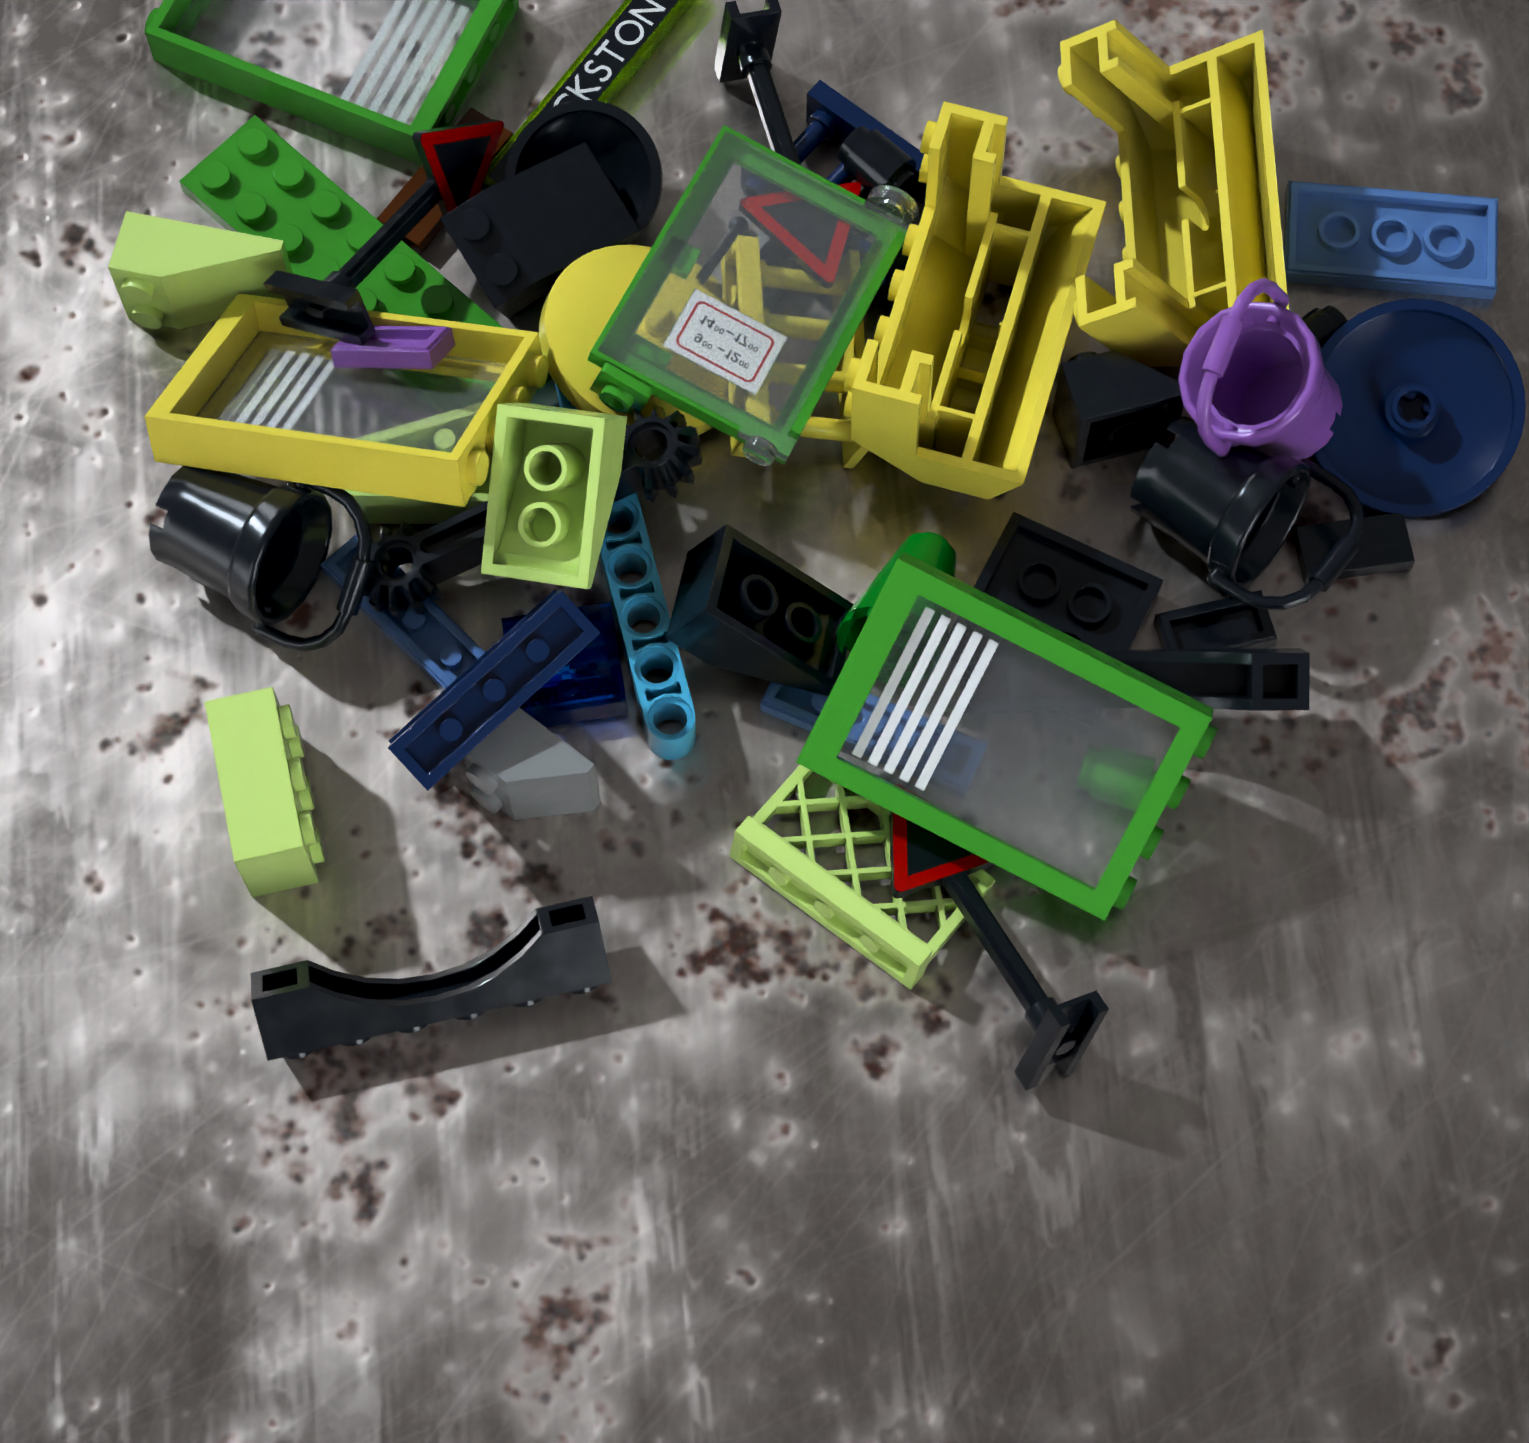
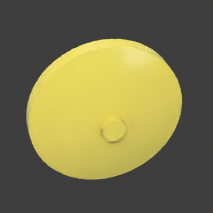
M640 245L604 247L591 251L572 262L560 274L550 290L543 305L539 322L542 355L547 357L548 371L563 395L578 410L627 416L626 425L634 423L632 414L612 410L601 401L598 394L590 390L601 367L588 361V357L652 248ZM695 265L685 282L669 274L637 329L635 336L672 357L664 371L728 404L727 382L662 349L663 344L694 291L722 305L721 286L712 277L707 280L704 286L697 283L695 278L701 269ZM651 395L641 411L644 418L650 417L652 410L657 404L663 407L666 417L678 410L684 415L687 422L686 426L695 427L698 435L713 428L709 424L654 395Z

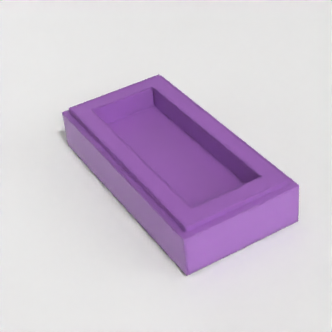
M374 326L376 333L363 346L339 340L330 351L334 367L434 369L455 346L452 328L446 326Z

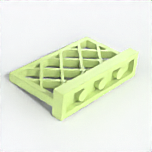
M799 765L753 818L748 816L735 830L729 857L911 990L924 975L927 965L961 926L965 918L952 898L942 899L940 885L931 887L932 900L903 902L902 898L897 899L892 896V903L872 904L861 895L859 881L889 879L891 887L890 811L833 781L831 782L834 784L836 797L806 799L803 783L813 771ZM796 792L797 800L788 801L789 798ZM868 808L878 815L881 830L851 832L847 809ZM838 810L842 833L811 835L808 812ZM799 813L802 836L781 837L768 828L766 824L776 814ZM883 843L887 866L857 868L853 845ZM844 846L847 869H824L816 863L814 848ZM798 849H804L805 854ZM983 869L967 875L982 898L993 887L996 880ZM844 882H850V887ZM945 911H954L946 921ZM935 912L938 927L937 933L928 943L924 942L907 929L905 914ZM890 915H895L896 920L891 918Z

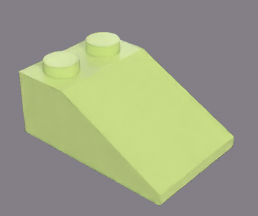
M129 211L125 213L108 265L128 319L149 329H159L162 326L183 329L218 321L238 293L285 299L282 295L267 292L263 283L276 270L293 274L283 240Z
M523 402L497 404L481 574L591 589L621 475L627 416Z

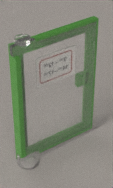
M723 125L590 351L588 361L601 368L606 362L614 365L653 389L652 395L743 442V453L750 461L761 466H769L775 459L785 465L902 248L909 224L915 223L919 215L918 205L905 191L890 185L874 187L865 200Z

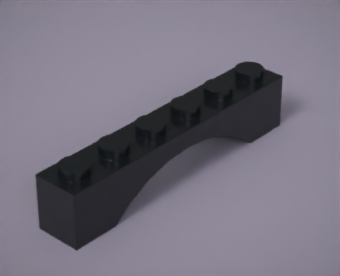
M1300 648L1099 650L1213 709L1248 711L1309 710L1310 653ZM1009 650L994 652L964 713L1140 707L1028 650ZM983 651L974 652L961 678V694Z
M593 896L536 908L516 931L493 949L465 964L430 975L401 979L366 978L334 971L309 960L250 973L251 1001L267 1061L282 1057L285 1059H299L311 1054L314 1050L339 1044L343 1046H356L365 1043L371 1037L396 1031L413 1033L422 1030L428 1024L453 1018L470 1020L479 1017L485 1011L510 1005L527 1007L536 1004L542 998L567 992L571 994H584L596 989L599 985L612 982Z

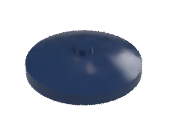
M1430 299L1390 301L1371 307L1348 320L1335 331L1322 347L1321 353L1324 366L1339 385L1343 406L1341 416L1336 412L1335 420L1330 427L1334 434L1328 443L1312 456L1317 465L1335 474L1355 491L1363 507L1384 515L1398 513L1404 515V518H1420L1443 514L1455 510L1480 496L1496 481L1510 463L1521 439L1525 422L1526 402L1522 377L1518 365L1504 341L1491 327L1472 313L1457 306Z

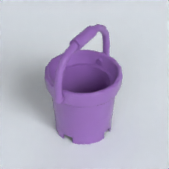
M1260 278L1248 284L1236 298L1232 307L1221 310L1197 330L1183 353L1178 378L1184 408L1197 424L1198 433L1204 444L1216 455L1224 457L1228 454L1230 447L1243 445L1254 448L1269 456L1279 453L1301 460L1312 456L1328 443L1334 434L1330 427L1335 420L1336 412L1341 416L1343 404L1339 385L1324 366L1320 344L1298 314L1286 309L1289 302L1288 295L1277 283L1266 278ZM1266 293L1274 302L1252 301L1257 295Z

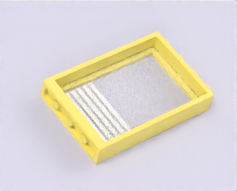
M238 293L145 414L144 418L155 462L465 507L477 486L484 484L488 469L492 464L497 404L529 403L537 389L543 388L546 383L548 359L541 353L539 332L367 310L373 326H446L452 328L455 346L434 369L334 367L330 350L339 341L338 339L282 326L279 316L288 308L285 299Z

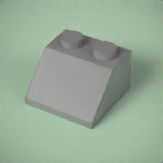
M520 707L464 757L467 769L465 775L470 781L471 788H473L470 794L483 808L493 814L502 810L513 820L592 812L601 803L595 764Z

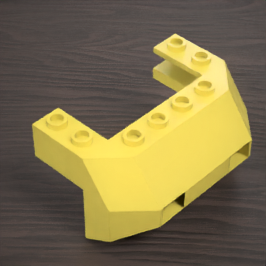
M1115 19L1060 42L1061 65L1058 67V78L1063 90L1087 107L1093 116L1100 118L1118 133L1119 155L1116 157L1115 163L1121 179L1122 201L1119 203V214L1124 224L1126 247L1122 250L1123 261L1113 264L1116 297L1086 275L1076 277L1077 300L1073 304V313L1078 327L1106 346L1110 351L1115 350L1148 367L1181 366L1183 353L1197 330L1221 310L1232 307L1236 298L1248 284L1260 278H1266L1277 283L1288 295L1264 34L1262 29L1168 66ZM1261 293L1252 302L1273 303L1274 301L1266 293Z
M944 101L938 121L928 120L922 137L920 153H923L924 156L918 182L926 184L925 207L919 225L910 223L907 229L902 255L909 256L905 270L895 269L892 276L888 301L894 302L890 317L880 316L874 340L867 339L862 358H851L844 383V390L848 391L843 416L851 418V440L918 481L989 500L1019 487L1025 482L1074 315L1073 304L1077 300L1075 278L1086 274L1107 202L1002 176L1008 117ZM988 281L1013 287L1003 322L999 323V327L976 322Z

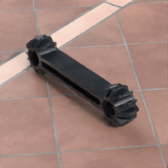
M656 404L650 417L644 418L643 414L634 408L632 413L634 423L626 425L622 469L614 502L642 489L646 499L652 503L656 500L659 491L666 489L670 497L676 499L678 494L676 484L680 481L694 485L695 475L691 468L702 465L703 456L700 449L696 447L700 441L695 427L686 426V419L678 410L666 417L663 407ZM653 448H666L664 454L657 459H643L646 453ZM488 501L418 533H415L411 524H407L404 521L394 535L388 527L381 526L380 536L382 539L377 543L372 541L370 560L374 563L364 596L369 597V603L373 609L382 613L389 608V611L395 618L402 620L408 607L412 606L417 614L424 616V600L430 598L442 601V593L436 586L437 584L482 564ZM413 563L412 568L406 575L392 578L394 571L399 566Z

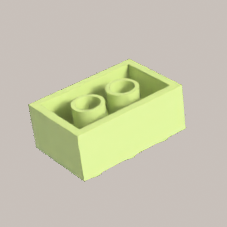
M273 687L204 701L233 860L251 897L319 883L316 863L325 862V854L319 829H315L311 810L315 809L310 781L308 776H305L301 758L305 757L301 733L298 724L295 725L290 704L280 706Z

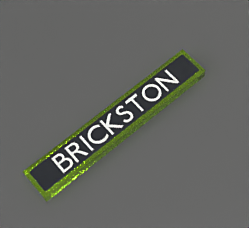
M625 0L492 160L481 189L484 190L505 180L506 164L514 142L529 122L540 113L558 104L574 100H596L611 104L696 0Z

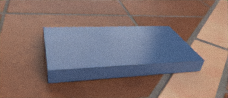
M1288 181L1285 192L1283 238L1286 282L1493 300L1497 292L1498 198Z

